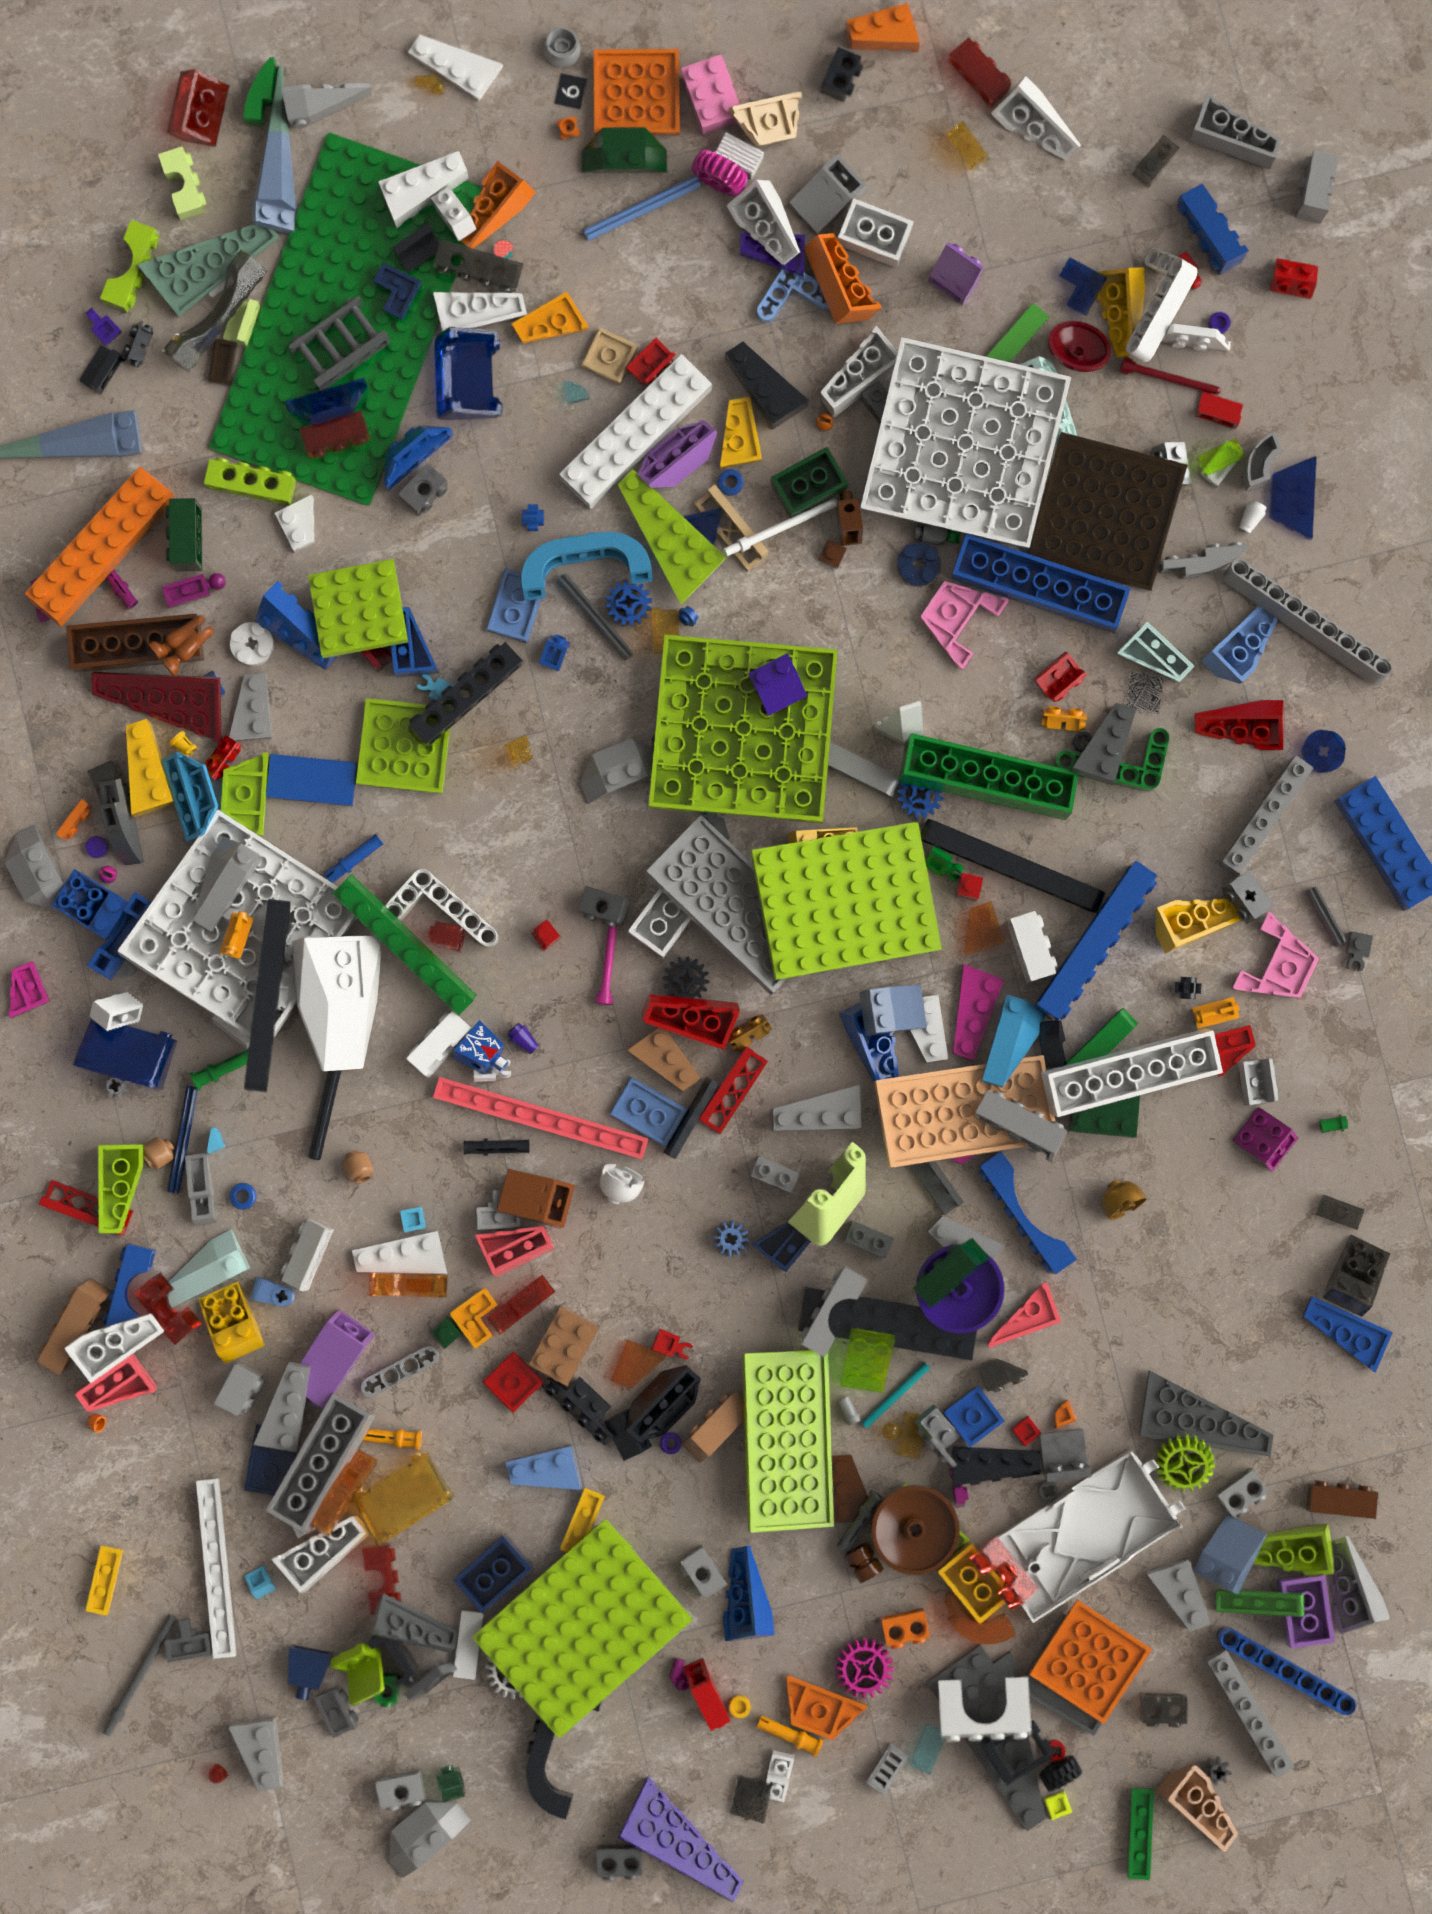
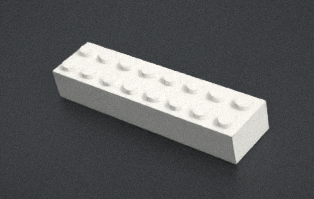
M681 354L559 474L560 480L591 510L712 391V383Z
M1202 1029L1043 1071L1041 1075L1050 1114L1060 1117L1223 1073L1214 1031Z

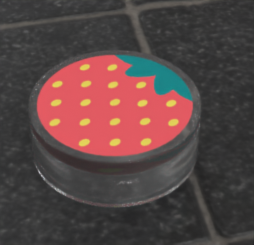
M506 239L498 240L493 246L494 257L500 262L510 261L515 254L513 244Z

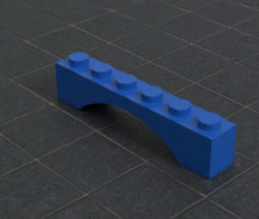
M999 1151L978 1166L980 1168L978 1172L985 1183L989 1181L992 1185V1194L997 1201L1001 1199L1006 1205L1003 1208L1010 1219L1015 1218L1018 1223L1016 1226L1017 1230L1023 1237L1026 1235L1031 1241L1028 1244L1035 1255L1040 1254L1043 1259L1041 1264L1048 1273L1052 1272L1056 1275L1077 1260L1065 1241L1055 1239L1043 1233L1025 1216L1015 1194L1014 1168L1002 1151Z

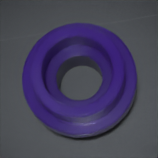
M674 1432L665 1433L660 1439V1447L666 1454H675L681 1448V1438ZM673 1439L675 1445L668 1447L666 1444L667 1440Z

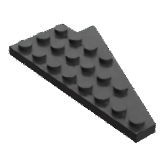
M980 1644L926 1681V1683L940 1702L939 1681L961 1680L962 1706L966 1715L976 1723L991 1724L999 1720L1006 1710L1005 1678H1017L1013 1655L1008 1651L992 1662ZM1027 1735L1026 1739H1014L1011 1736L994 1747L1011 1775L1034 1762L1029 1735ZM991 1736L982 1737L980 1741H969V1737H964L1025 1829L1029 1831L1043 1821L1045 1814L1036 1769L1006 1787L982 1749L983 1745L991 1741Z

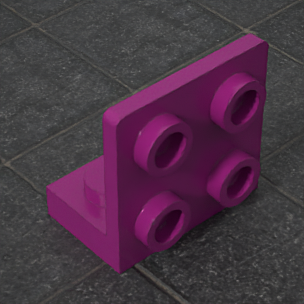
M1258 1107L1234 1137L1233 1142L1256 1157L1265 1168L1273 1172L1299 1138L1290 1127Z

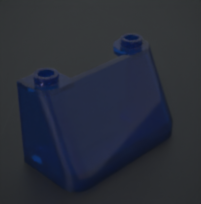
M448 327L436 336L434 342L436 414L439 420L492 419L501 416L503 404L498 397H493L492 356L499 351L501 344L498 338V331Z
M91 1018L73 1065L153 1089L163 1090L177 1040L172 1039L173 1034L160 1031L158 1035L127 1025L106 1031Z

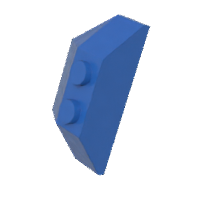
M413 427L404 434L405 438L399 443L397 441L394 442L386 453L384 475L386 489L390 491L454 436L452 430L448 427Z

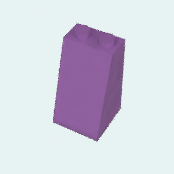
M340 1309L327 1321L300 1363L311 1366L306 1397L311 1404L324 1408L331 1395L336 1393L375 1335V1333Z

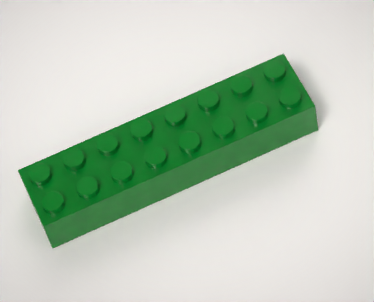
M911 733L905 741L898 782L1066 820L1073 811L1079 774L1067 769Z

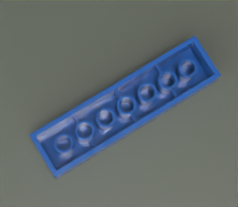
M967 533L951 576L953 580L1115 633L1118 628L1131 589Z
M1134 861L1129 865L1034 1006L1053 1021L1066 1018L1072 1009L1069 1007L1070 1003L1079 999L1084 991L1081 988L1083 984H1087L1096 974V971H1094L1096 965H1102L1107 958L1108 953H1106L1108 947L1115 946L1121 937L1118 935L1119 931H1123L1124 928L1128 927L1133 919L1130 916L1132 912L1135 913L1141 908L1145 902L1143 896L1151 893L1156 886L1155 878L1157 874L1138 861Z

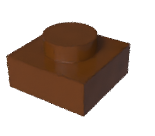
M827 539L818 560L838 569L847 548Z

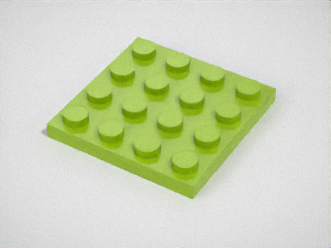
M394 559L308 575L322 658L408 642Z
M366 698L356 784L443 794L450 729L425 749L408 731L409 720L417 713L421 715L425 712V704ZM442 706L443 710L446 712L453 711L452 707ZM428 718L426 720V723L430 726L438 724L435 718Z

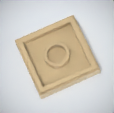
M599 327L581 367L620 385L627 371L625 368L632 361L638 345Z

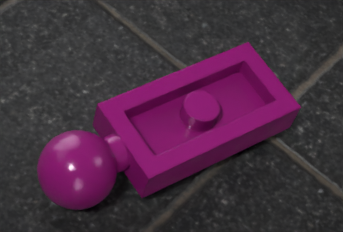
M214 573L209 577V580H206L204 574L162 586L168 608H173L211 596L209 589H223L226 579L222 574Z

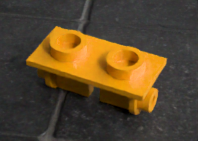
M1056 706L1042 709L1043 715L1046 717H1042L1041 726H1045V728L1061 730L1062 722H1066L1065 730L1079 732L1085 730L1086 721L1082 720H1087V715L1081 709L1071 708L1070 711H1066Z
M238 911V913L232 912L219 952L220 954L241 960L254 918L247 916L246 913Z
M1234 997L1192 1008L1197 1029L1240 1018L1238 1011H1240L1239 1005L1235 1003Z

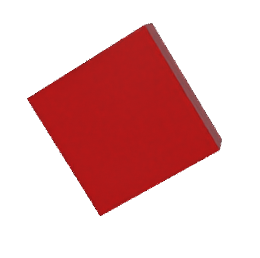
M1029 1416L1011 1428L1024 1447L1041 1434V1431Z

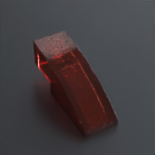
M542 1274L489 1315L487 1319L499 1335H501L556 1291Z

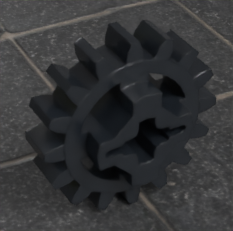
M689 956L683 962L678 957L677 964L671 961L670 965L672 968H665L668 976L662 978V980L668 981L663 986L664 989H670L667 995L671 996L674 994L676 997L686 998L697 996L701 999L700 992H707L704 984H709L710 982L704 978L709 974L702 971L705 965L701 964L698 966V959L690 962ZM683 966L681 973L672 975L677 968ZM691 967L699 972L700 977L692 974ZM686 970H688L689 979H692V982H688V986L684 990V984L680 981V978H684ZM672 983L680 986L681 994L673 988ZM694 985H700L694 993L689 994L690 988Z

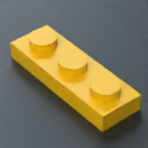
M584 1488L559 1550L567 1553L591 1532L605 1495L589 1488Z
M106 1545L100 1546L85 1611L105 1616L109 1614L124 1549Z

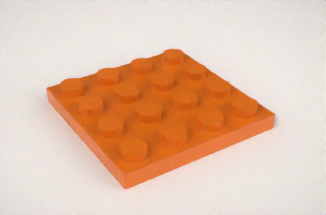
M594 49V136L602 127H646L652 135H680L679 49Z
M1076 1599L1030 1670L1029 1675L1105 1724L1152 1648Z

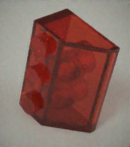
M197 69L180 71L167 133L183 141L216 147L230 85Z

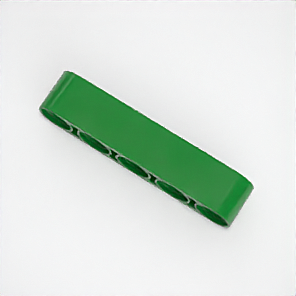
M1122 1008L1066 1062V1065L1109 1054L1139 1023Z

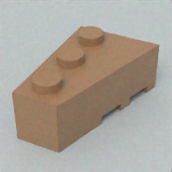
M736 1392L730 1395L726 1393L718 1401L720 1405L715 1410L711 1408L703 1416L704 1421L700 1425L696 1424L688 1432L689 1436L682 1443V1446L699 1463L710 1457L744 1421V1400Z

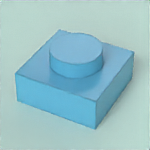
M422 1207L400 1211L404 1232L426 1228Z

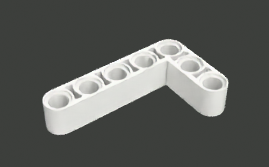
M1153 248L1149 251L1145 258V263L1164 276L1126 345V352L1142 362H1148L1153 357L1197 276V268L1180 257L1158 248Z
M425 869L417 870L385 905L389 910L392 907H398L400 913L397 918L401 921L418 901L426 895L483 946L493 947L498 942V933ZM422 874H426L429 877V881L425 885H419L417 882L418 877ZM439 888L444 889L445 896L440 900L435 899V890ZM411 890L414 892L413 900L409 902L404 901V892ZM453 903L461 904V911L457 914L450 912V906ZM470 917L477 918L478 923L474 928L466 926V921ZM487 931H491L494 934V939L489 943L484 942L482 939L483 934Z

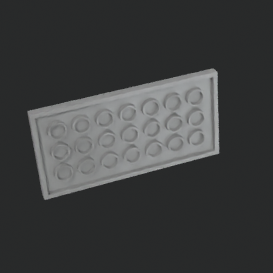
M700 815L644 874L760 986L772 995L787 978L774 980L753 864Z

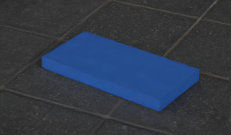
M271 754L266 797L353 806L358 764L355 762Z

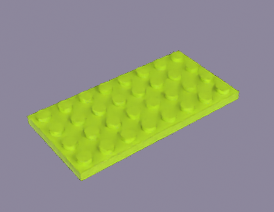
M812 1350L742 1353L748 1532L834 1527L828 1352L825 1357Z

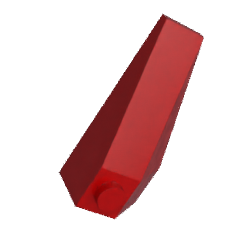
M1259 700L1195 713V733L1220 740L1223 738L1234 740L1235 744L1239 745L1246 743L1255 746V749L1284 750V700Z

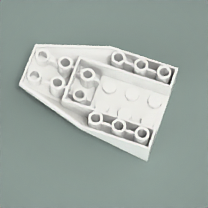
M375 935L304 938L292 941L297 1007L321 1070L362 1069L377 1005L382 941Z

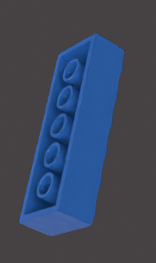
M1376 776L1334 801L1403 911L1410 909L1432 895V864Z

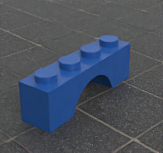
M134 892L123 909V915L117 929L104 945L98 947L87 966L107 979L112 980L125 960L118 954L119 948L152 902Z
M131 1243L122 1248L120 1260L123 1261L121 1269L118 1268L115 1273L114 1281L117 1284L115 1290H112L109 1296L111 1307L104 1315L103 1324H106L105 1327L139 1317V1313L129 1303L128 1287L137 1275L151 1271L156 1253L155 1249Z

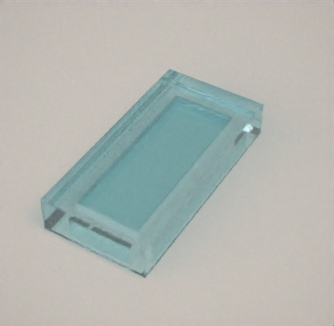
M928 1723L926 1724L911 1759L910 1766L931 1774L946 1739L942 1738L941 1729Z

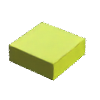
M1064 1790L1043 1798L1051 1820L1072 1813Z

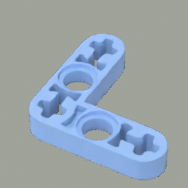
M781 270L757 308V316L765 323L773 321L792 291L823 310H828L829 307L827 302L825 304L822 303V297L819 295L816 296V299L813 298L817 288L821 289L817 280L805 273L804 277L793 274L794 280L789 279L785 287L783 285L786 280L785 273L790 274V272ZM806 282L811 283L814 287V290L810 293H805L801 288ZM775 289H781L784 292V297L782 299H775L772 296V292ZM820 290L819 294L824 297L822 290ZM771 301L773 303V306L770 310V313L772 315L767 314L766 316H763V310L761 309L763 308L766 310L770 305Z

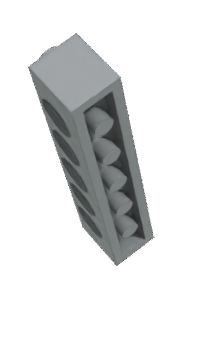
M1298 756L1290 759L1218 865L1234 876L1242 873L1314 767Z
M1221 1647L1204 1657L1271 1774L1278 1778L1295 1768L1227 1650Z

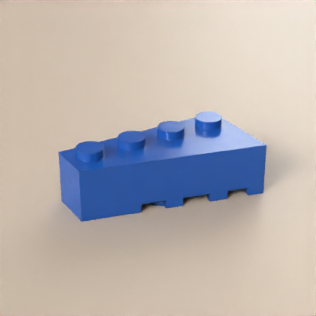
M277 581L263 595L255 622L274 634L279 640L294 648L296 652L310 659L315 665L326 670L338 656L322 658L314 614L309 609L305 611L297 604L296 601L298 599L292 593L289 596L281 589L283 585Z

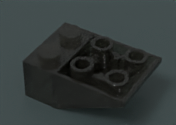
M1351 1234L1329 1278L1323 1298L1363 1317L1373 1306L1390 1253Z

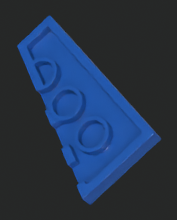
M1311 1296L1302 1316L1376 1373L1393 1332Z

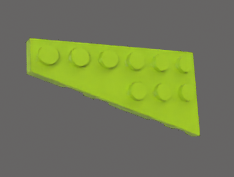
M632 469L618 486L682 605L725 561L726 557L657 491L650 488L638 476V473Z

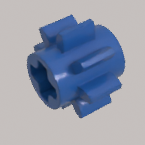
M528 504V509H522V526H527L528 531H538V526H544V510H539L538 504Z

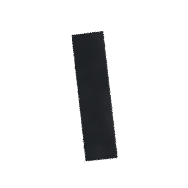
M706 1077L663 1153L674 1159L677 1158L719 1084L716 1081Z

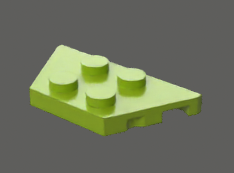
M268 752L223 770L221 812L259 836H264L269 764Z

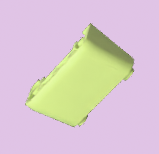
M853 1142L827 1171L833 1175V1182L830 1186L837 1191L834 1196L824 1190H816L788 1221V1223L816 1245H826L832 1239L866 1193V1156L862 1149Z

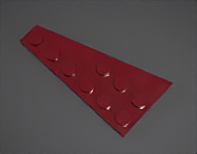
M113 672L91 673L92 695L115 704L119 703L127 706L136 712L140 711L148 714L152 718L178 728H185L194 732V734L206 736L219 743L222 740L221 677Z

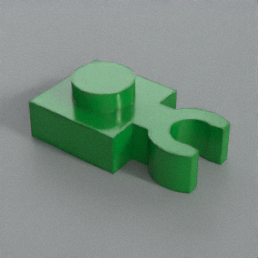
M934 846L926 859V867L939 876L946 873L948 878L954 882L959 878V875L954 871L961 874L964 870L961 864H953L951 862L952 856Z

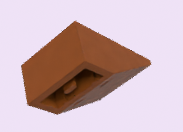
M508 1169L497 1212L558 1229L564 1228L575 1185Z

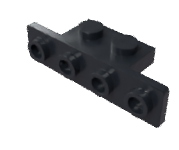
M550 1376L541 1385L545 1393L554 1398L565 1412L570 1413L581 1427L586 1428L597 1442L606 1445L614 1437L599 1422L603 1415L611 1408V1405L580 1376L567 1390Z

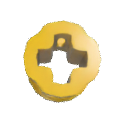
M181 731L169 744L174 746L180 753L190 757L198 747L190 742L185 736L186 733L184 731Z

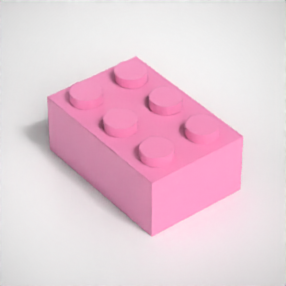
M722 55L681 68V78L702 136L738 124L728 108L740 104Z

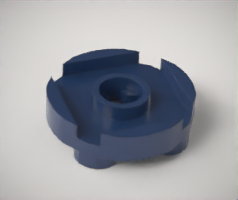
M924 543L907 545L898 557L897 570L899 575L911 586L922 587L927 585L939 573L941 564L938 552L935 548ZM917 559H921L922 563L925 564V567H921L920 570H916V566L913 565V562H916Z

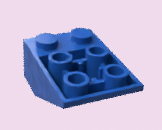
M74 869L51 906L108 941L117 929L123 915V909L128 901Z

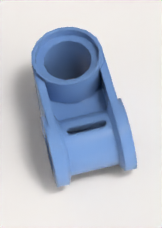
M256 1277L250 1299L276 1306H288L293 1303L295 1294L287 1286ZM285 1291V1295L288 1296V1299L282 1301V1298L279 1297V1293H284Z

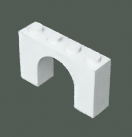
M1028 1677L1005 1678L1006 1710L999 1720L991 1724L976 1723L966 1715L962 1706L961 1680L939 1681L942 1738H946L947 1742L960 1741V1738L969 1737V1741H980L982 1737L991 1736V1740L1005 1739L1004 1736H1013L1014 1739H1026L1027 1735H1031Z

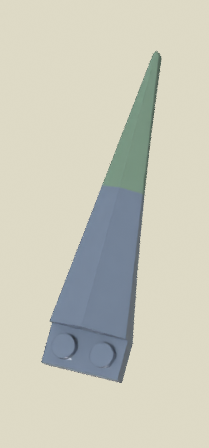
M281 64L277 67L267 137L252 201V224L291 234L294 231L296 202L288 119L282 93L284 77Z
M135 410L114 414L109 413L0 446V458L127 457L142 454L138 418Z

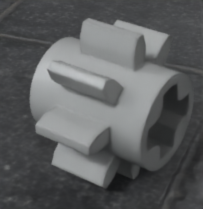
M112 1072V1078H104L107 1084L103 1090L110 1092L109 1098L117 1094L118 1099H122L121 1093L130 1092L126 1088L127 1084H130L131 1081L123 1079L124 1073L117 1077L115 1072ZM115 1081L121 1083V1086L118 1087V1090L112 1088V1085L115 1084Z

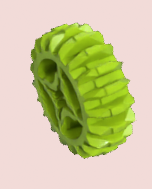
M1187 1433L1182 1439L1178 1434L1174 1441L1168 1438L1169 1444L1162 1443V1450H1157L1158 1458H1155V1462L1159 1467L1156 1469L1159 1479L1164 1481L1167 1487L1172 1485L1174 1491L1179 1487L1183 1493L1186 1491V1488L1193 1492L1194 1486L1201 1489V1482L1208 1483L1209 1479L1207 1476H1213L1212 1469L1215 1468V1463L1213 1462L1215 1458L1214 1454L1210 1453V1446H1205L1206 1444L1203 1439L1198 1441L1195 1435L1189 1439ZM1186 1450L1194 1451L1196 1453H1188L1186 1452ZM1178 1452V1455H1177L1176 1457L1172 1458L1171 1461H1169V1459H1170L1175 1453ZM1182 1457H1184L1185 1461L1187 1462V1470L1185 1469V1466L1182 1463ZM1199 1468L1195 1473L1192 1474V1471L1194 1469ZM1175 1473H1181V1474H1183L1184 1476H1179V1475H1176Z

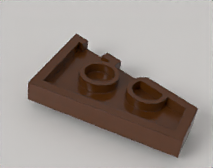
M852 1455L832 1456L834 1523L853 1522L859 1514V1506L866 1502L868 1495Z

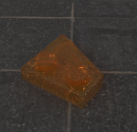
M627 1339L611 1381L632 1389L659 1365L667 1355Z

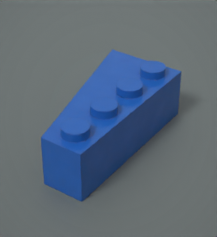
M1202 183L1180 195L1177 201V208L1182 216L1185 215L1187 218V224L1191 233L1196 234L1198 237L1200 249L1209 256L1211 268L1214 271L1217 270L1220 275L1242 263L1249 250L1245 245L1240 246L1237 232L1229 230L1226 216L1216 211L1218 209L1217 203Z

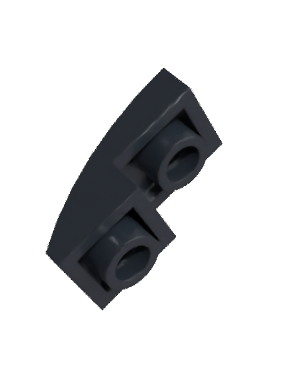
M1061 1020L1040 1022L1041 1055H1044L1046 1068L1062 1067L1067 1064L1062 1044L1066 1040Z

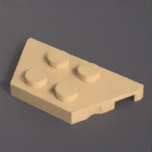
M800 91L732 106L728 110L756 147L796 137V122L799 118V111L797 110L798 100L801 99L802 93Z

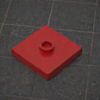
M513 1351L482 1383L514 1413L544 1381Z

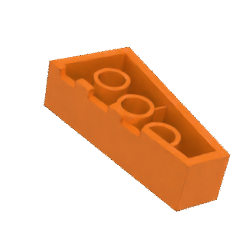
M834 233L819 234L804 247L836 324L867 321L882 308L879 302H874L870 296L872 291L868 285L864 286L858 275L860 273L857 268L848 262L849 256Z

